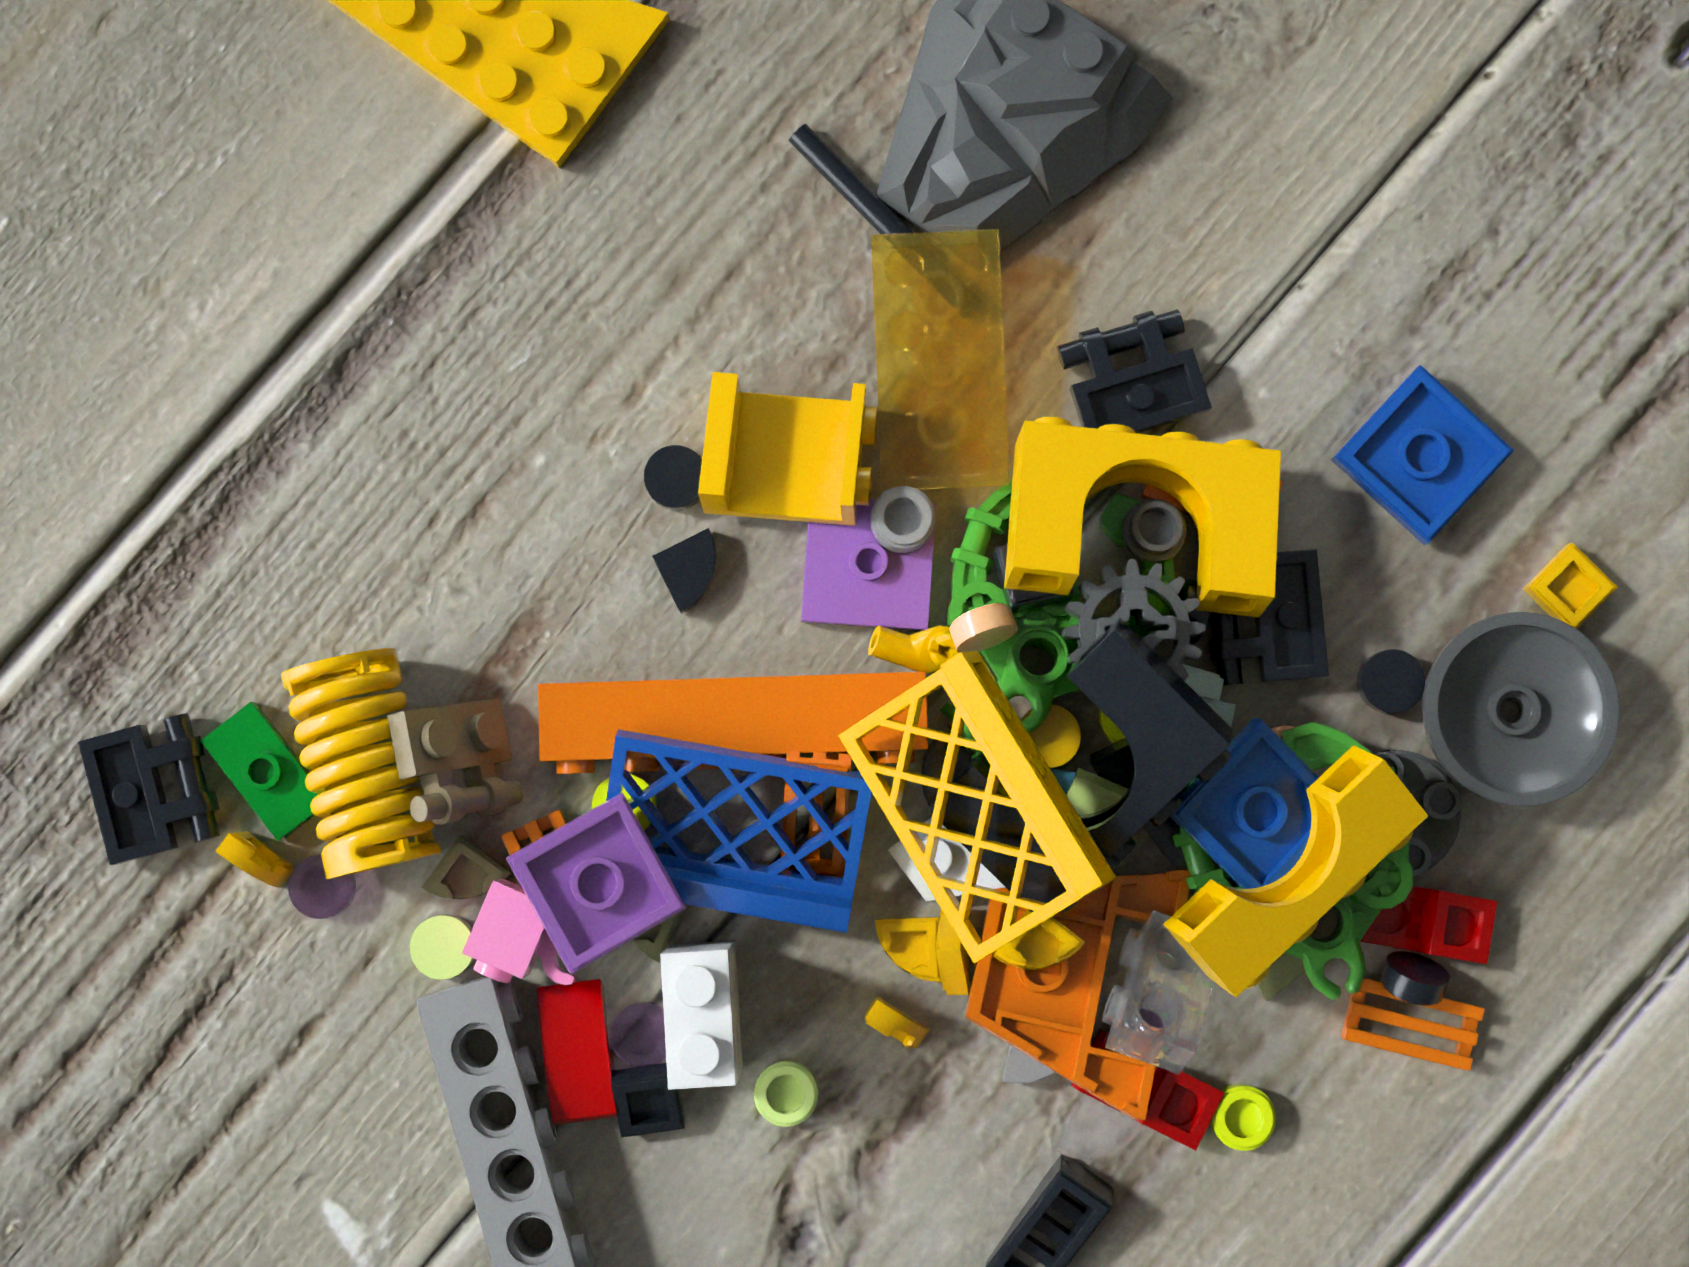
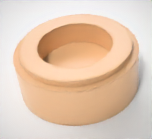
M993 603L962 614L952 622L949 631L956 650L960 653L965 651H982L996 646L1012 637L1018 631V626L1010 606L1003 603Z

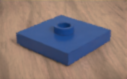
M1419 365L1331 458V461L1418 541L1426 545L1432 541L1515 450L1424 367Z
M1253 718L1226 748L1231 754L1227 763L1204 783L1196 778L1180 795L1183 798V802L1170 816L1242 889L1258 888L1277 881L1286 875L1301 858L1311 829V808L1306 789L1319 778L1262 719Z

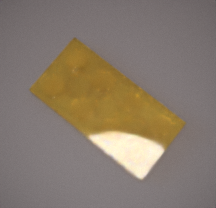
M999 229L871 235L882 491L897 486H909L918 490L1009 486Z

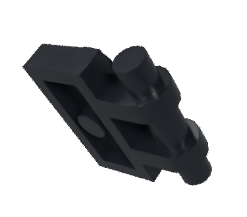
M1178 309L1156 316L1152 310L1133 316V323L1100 332L1098 327L1079 332L1078 340L1057 346V353L1063 370L1086 363L1091 372L1092 379L1073 384L1070 387L1081 427L1098 429L1103 425L1119 424L1132 428L1138 434L1211 410L1212 406L1193 348L1168 355L1164 339L1185 333L1183 319ZM1141 347L1146 362L1114 372L1109 356Z
M1317 549L1277 552L1275 598L1260 617H1255L1257 637L1239 639L1237 615L1211 612L1214 641L1207 642L1209 661L1216 662V672L1220 675L1221 679H1224L1223 686L1243 684L1241 659L1259 657L1261 682L1329 676Z
M188 713L163 719L169 743L152 747L147 725H136L78 742L109 865H119L179 848L172 823L185 819L190 821L195 843L220 836L214 812L220 810L216 792L208 791L200 757L206 755L204 746L200 742L202 740L201 736L194 737ZM175 764L183 799L167 803L158 768Z

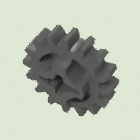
M1135 559L1128 560L1125 563L1122 576L1117 577L1115 571L1109 565H1105L1099 570L1102 584L1100 587L1086 579L1078 586L1086 602H1069L1066 605L1065 612L1071 617L1078 619L1077 625H1072L1061 631V638L1077 641L1078 649L1072 652L1066 659L1069 664H1073L1119 618L1126 623L1131 615L1135 616L1136 626L1147 627V630H1159L1142 638L1152 649L1160 644L1174 643L1165 662L1185 681L1189 675L1180 662L1182 659L1197 660L1202 654L1200 649L1189 643L1190 637L1206 631L1205 624L1190 622L1188 613L1198 607L1200 602L1198 598L1182 601L1177 595L1185 582L1182 577L1174 579L1168 585L1160 581L1162 565L1155 563L1150 568L1146 576L1139 575V568ZM1118 591V597L1116 598L1117 610L1110 617L1092 619L1093 613L1100 601L1107 595ZM1147 592L1162 601L1171 616H1162L1147 601Z

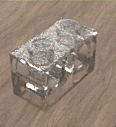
M1153 910L1141 930L1130 928L1124 941L1118 964L1128 969L1123 986L1121 987L1116 984L1113 986L1104 1008L1102 1022L1111 1025L1105 1048L1179 1075L1197 1052L1215 982L1208 978L1163 925L1171 916ZM1156 953H1163L1172 957L1178 964L1179 970H1171L1162 965ZM1146 1009L1156 1013L1161 1018L1164 1028H1155L1146 1023L1140 1014V1010Z

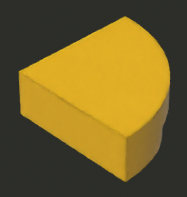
M248 831L228 833L215 851L254 878L277 888H281L294 871L291 868L292 864Z
M941 909L935 952L943 990H946V995H969L970 956Z
M1027 909L1020 919L1029 915L1031 912ZM1051 917L998 949L993 954V957L1016 968L1043 969L1063 962L1078 951L1085 941Z
M938 916L875 919L880 944L889 958L898 967L916 978L941 982L935 952L939 925Z
M878 995L875 996L864 1013L866 1024L887 1037L891 1035L909 1049H918L930 1030Z

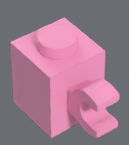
M503 878L493 880L462 954L477 960L473 969L486 977L509 984L513 975L521 979L530 975L539 956L542 960L543 969L551 980L564 985L573 984L577 975L574 973L570 974L560 967L557 960L558 952L522 887Z

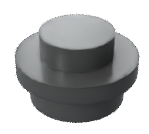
M1146 499L1138 502L1128 511L1123 520L1121 532L1123 542L1133 556L1144 562L1160 563L1175 556L1182 548L1186 539L1187 529L1184 517L1174 505L1161 499Z

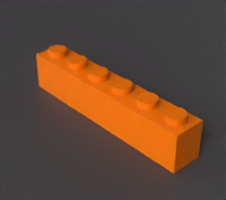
M926 671L538 684L540 761L556 762L557 774L595 773V761L612 760L615 736L618 729L785 759L787 757V750L800 751V754H812V758L813 752H826V759L839 760V753H849L838 735L926 678ZM926 697L923 699L918 726L927 728ZM909 708L894 717L893 720L906 723ZM880 726L861 740L869 752H876V762L878 764H897L904 731ZM915 736L910 763H915V750H928V737ZM628 751L626 770L628 772L659 771V761L651 754ZM702 763L693 770H709L720 768L718 766Z

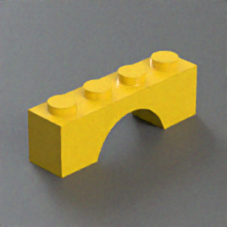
M1353 745L1306 789L1311 808L1310 835L1301 858L1282 878L1271 884L1252 889L1232 888L1210 879L1163 924L1208 978L1235 998L1245 989L1260 983L1267 976L1270 966L1288 948L1310 936L1316 929L1318 920L1340 899L1355 893L1363 885L1366 875L1389 853H1393L1405 846L1411 839L1413 830L1428 817V814L1384 759Z

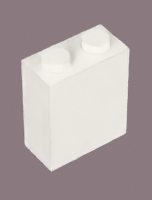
M736 940L672 944L660 954L668 1090L736 1086L743 1069Z

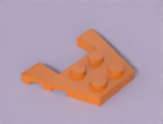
M1175 870L1168 871L1167 873L1137 876V874L1116 876V879L1080 899L1067 912L1063 914L1059 912L1052 916L1085 941L1078 951L1057 965L1043 969H1021L999 961L993 957L994 953L975 964L965 1018L1130 1118L1141 1121L1145 1120L1156 1061L1091 1047V1037L1115 917L1166 928L1163 924L1187 902L1189 888L1185 878L1190 876L1189 871ZM1007 888L995 889L998 891L1010 893V891ZM989 899L981 935L982 942L1002 931L1007 903ZM1018 907L1015 923L1026 912V908Z

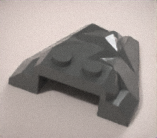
M937 0L928 16L925 33L916 63L914 64L908 91L876 195L894 213L979 270L1042 223L1043 217L1070 197L1072 199L1089 188L1090 182L1117 162L1121 164L1136 153L1170 104L1172 96L1151 73L1133 62L1135 54L1126 44L1061 0Z

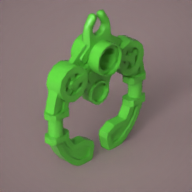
M1012 480L994 491L978 509L968 508L964 519L968 527L960 548H954L950 562L954 565L951 581L952 601L948 607L947 617L949 627L956 618L972 609L993 603L1007 605L1003 590L992 582L986 581V575H990L994 561L984 557L992 533L996 535H1004L1010 517ZM1116 492L1099 518V528L1112 543L1126 547L1122 539V523L1128 511L1135 504L1141 502L1140 500ZM1173 557L1158 563L1162 565L1160 581L1166 585L1175 579ZM1140 560L1142 567L1140 575L1146 576V573L1155 563ZM1076 582L1072 587L1074 594L1071 600L1013 613L1018 631L1006 641L980 651L998 678L997 683L1008 701L1015 696H1023L1030 701L1031 714L1021 721L1029 734L1043 724L1049 714L1054 698L1080 690L1067 677L1072 664H1069L1066 658L1078 649L1077 641L1061 638V631L1064 628L1077 625L1078 619L1071 617L1065 612L1066 605L1069 602H1080L1081 594ZM1147 592L1148 603L1162 616H1166L1167 607L1157 597ZM1130 615L1129 620L1126 622L1141 639L1155 631H1159L1147 630V627L1136 626L1135 616ZM1028 646L1043 649L1050 657L1051 671L1045 675H1034L1026 671L1020 662V650Z
M1314 722L1281 732V740L1312 771L1333 765L1353 745L1371 753L1349 735L1332 727ZM1195 777V778L1190 782V785L1195 781V779H1196L1197 777ZM1180 827L1179 833L1172 835L1175 847L1181 846L1190 873V876L1185 878L1188 888L1194 889L1197 893L1210 879L1232 887L1226 880L1230 876L1221 867L1215 868L1212 858ZM1409 842L1401 849L1389 853L1366 875L1363 885L1355 893L1340 899L1333 906L1337 914V926L1331 935L1323 939H1314L1308 936L1285 951L1287 954L1302 959L1306 974L1312 985L1330 1000L1339 998L1341 989L1325 977L1326 963L1332 959H1343L1348 963L1350 971L1345 983L1346 991L1350 994L1360 992L1366 969L1359 941L1381 909H1392L1406 900L1414 885L1413 867L1409 863ZM1240 886L1232 887V888L1242 889Z

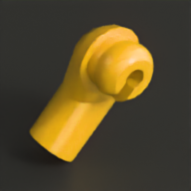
M878 625L871 636L868 647V655L918 672L926 671V673L938 671L941 669L939 667L941 664L959 652H957L950 634V627L941 625L910 635Z

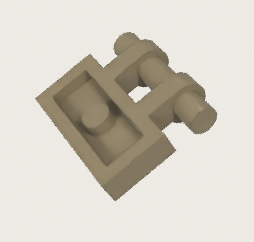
M501 698L407 710L387 715L399 779L420 777L423 795L414 797L410 803L411 815L417 822L431 820L437 825H445L462 820L464 815L475 812L480 817L499 815L508 806L517 805L522 801L523 788L517 780L503 781L496 775L494 764L513 760ZM463 770L466 788L460 789V787L454 784L451 771Z

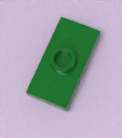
M250 701L200 741L277 841H283L315 816L311 812L310 804L312 799L318 794L310 792L305 785V779L309 770L301 765L299 757L256 702Z

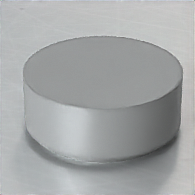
M909 486L893 487L883 492L875 501L871 512V530L875 539L884 548L896 553L913 552L921 548L929 540L934 528L935 511L929 498L920 490Z

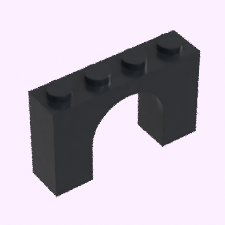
M1121 618L1113 623L1073 662L1067 675L1121 730L1133 755L1134 780L1126 793L1114 804L1101 811L1079 815L1111 869L1116 867L1133 850L1136 842L1131 837L1142 826L1150 821L1157 827L1177 810L1183 802V798L1178 793L1195 777L1202 783L1208 781L1227 763L1231 754L1226 748L1231 743L1233 730ZM981 751L952 779V782L985 790L990 764L983 752ZM999 780L996 793L1009 796ZM950 792L943 826L949 830L975 836L983 800ZM935 797L934 801L932 802L930 808L928 809V811H929L932 815H933V810H934V806H935L936 797ZM994 803L986 839L1020 848L1025 821L1017 808ZM1034 838L1031 851L1044 854ZM961 843L970 853L972 852V845ZM984 849L981 864L1009 891L1011 890L1018 857ZM1028 861L1021 897L1048 903L1066 892L1052 866ZM1075 902V903L1072 904L1071 906L1067 907L1066 909L1062 910L1061 913L1063 914V913L1067 912V911H1068L1069 909H1071L1077 902Z

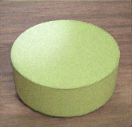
M450 914L437 915L423 921L414 931L410 941V954L417 969L424 975L438 980L450 979L466 971L474 961V958L462 954L472 931L471 926L462 918Z
M779 1060L768 1065L760 1073L754 1088V1101L759 1113L770 1123L782 1127L795 1126L805 1121L814 1111L818 1100V1084L815 1076L804 1064L794 1060Z

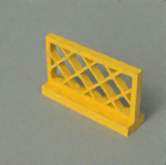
M965 651L958 653L939 666L941 669L839 734L838 737L975 964L1075 902L1116 879V876L978 651ZM942 686L956 708L951 733L918 726L923 699ZM909 708L906 723L893 720L894 717ZM964 724H966L974 739L962 737ZM880 726L904 731L897 767L894 768L875 763L861 739ZM916 735L948 742L940 779L908 771ZM960 746L980 750L988 760L990 770L985 790L952 782ZM883 775L894 777L892 790ZM906 780L938 788L931 824L909 819L901 807ZM999 780L1009 796L996 793ZM950 792L983 800L975 836L942 828ZM994 803L1017 808L1025 821L1020 848L986 839ZM916 831L928 834L926 847ZM940 837L973 846L965 882L943 876L934 862ZM1034 838L1044 854L1031 851ZM984 849L1018 857L1010 893L976 885ZM1028 861L1052 866L1066 892L1048 903L1021 897ZM951 889L962 891L960 904ZM974 895L1007 903L1002 931L985 942H982L969 920ZM1018 907L1034 911L1015 923Z

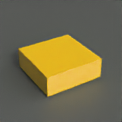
M1569 543L1545 565L1523 590L1550 617L1561 620L1577 629L1618 586L1577 546Z

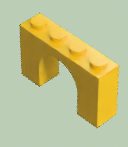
M1042 417L1035 421L1024 420L1015 444L1004 588L1069 595L1079 576L1084 504L1094 494L1106 487L1129 482L1143 483L1155 486L1172 495L1188 511L1195 524L1199 540L1196 598L1200 602L1196 610L1260 617L1275 598L1281 450L1264 449L1259 443L1245 439L1231 440L1224 444L1198 441L1195 435L1186 432H1169L1162 436L1137 434L1132 428L1119 424L1103 425L1095 429L1072 426L1068 420L1059 417Z

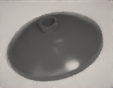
M1511 612L1482 619L1459 632L1448 642L1435 659L1429 671L1423 693L1422 713L1425 733L1436 759L1449 776L1460 786L1472 794L1494 803L1509 806H1536L1560 800L1574 793L1590 781L1600 770L1608 758L1617 736L1620 706L1617 686L1609 665L1601 652L1585 635L1571 625L1547 615ZM1507 698L1513 700L1519 709L1517 718L1511 723L1505 721L1500 714V705Z

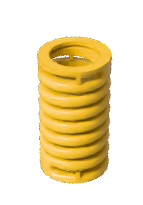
M381 648L340 655L300 665L282 672L283 687L289 691L290 696L297 695L291 700L288 709L289 714L294 719L302 721L296 726L294 736L298 743L307 746L301 751L299 756L301 765L312 770L306 776L305 785L310 792L318 794L311 801V812L315 816L325 818L317 824L315 830L320 840L330 842L323 848L321 853L326 879L356 874L442 853L441 845L433 839L432 829L435 827L434 822L431 820L417 822L411 813L395 815L410 810L411 800L416 796L423 795L421 786L388 791L420 781V777L400 780L397 765L382 767L396 762L392 742L372 744L391 738L388 718L362 721L404 709L408 703L407 695L402 691L335 701L354 695L383 691L400 686L403 678L396 649ZM414 836L415 841H408L407 837ZM389 841L395 842L394 844L376 845Z

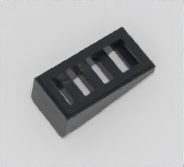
M1062 1153L1046 1173L986 1261V1267H1029L1012 1255L1017 1247L1045 1265L1044 1267H1067L1113 1208L1114 1189L1070 1156ZM1064 1188L1087 1205L1084 1208L1061 1190ZM1049 1206L1074 1222L1070 1230L1045 1213ZM1033 1227L1059 1245L1055 1252L1029 1234Z

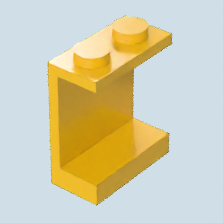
M712 372L698 490L703 512L705 514L855 526L857 506H869L871 496L872 467H861L864 445H875L878 425V407L867 405L866 384L853 383L851 401L746 393L741 390L738 374Z

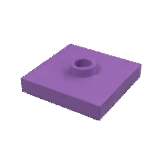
M870 499L869 506H857L855 526L808 522L801 622L875 628L879 625L889 629L918 631L928 629L935 523L929 540L921 548L909 553H896L880 545L872 533L870 524L871 512L877 499ZM932 503L936 518V503Z
M623 793L616 795L506 857L507 862L570 974L686 909Z

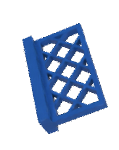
M618 729L615 736L606 801L622 793L624 787L631 796L627 801L632 810L639 807L659 833L651 837L649 841L684 904L847 933L872 793L859 771L842 772L823 769L812 765L787 762L785 758ZM628 751L654 755L667 771V774L642 790L626 770ZM674 759L686 761L678 766ZM702 763L718 766L732 783L707 801L704 800L686 776L687 773ZM737 770L748 771L749 773L742 777ZM766 775L782 777L796 794V797L788 802L786 801L770 813L750 788V785ZM801 781L811 782L814 784L806 788ZM675 782L695 809L669 825L649 799ZM831 786L858 791L856 809L834 824L814 799L815 796ZM739 793L759 820L735 836H732L713 810ZM804 805L823 831L796 848L777 821ZM701 818L704 819L722 843L707 854L690 852L677 836L679 832ZM852 826L850 843L848 844L841 833ZM765 829L768 830L786 854L769 866L753 863L741 848L742 844ZM831 840L846 860L843 879L816 874L804 857ZM666 842L670 848L660 847V845ZM728 853H730L731 856H732L734 859L723 858V857H724L725 855H727ZM794 864L797 870H791L786 868Z

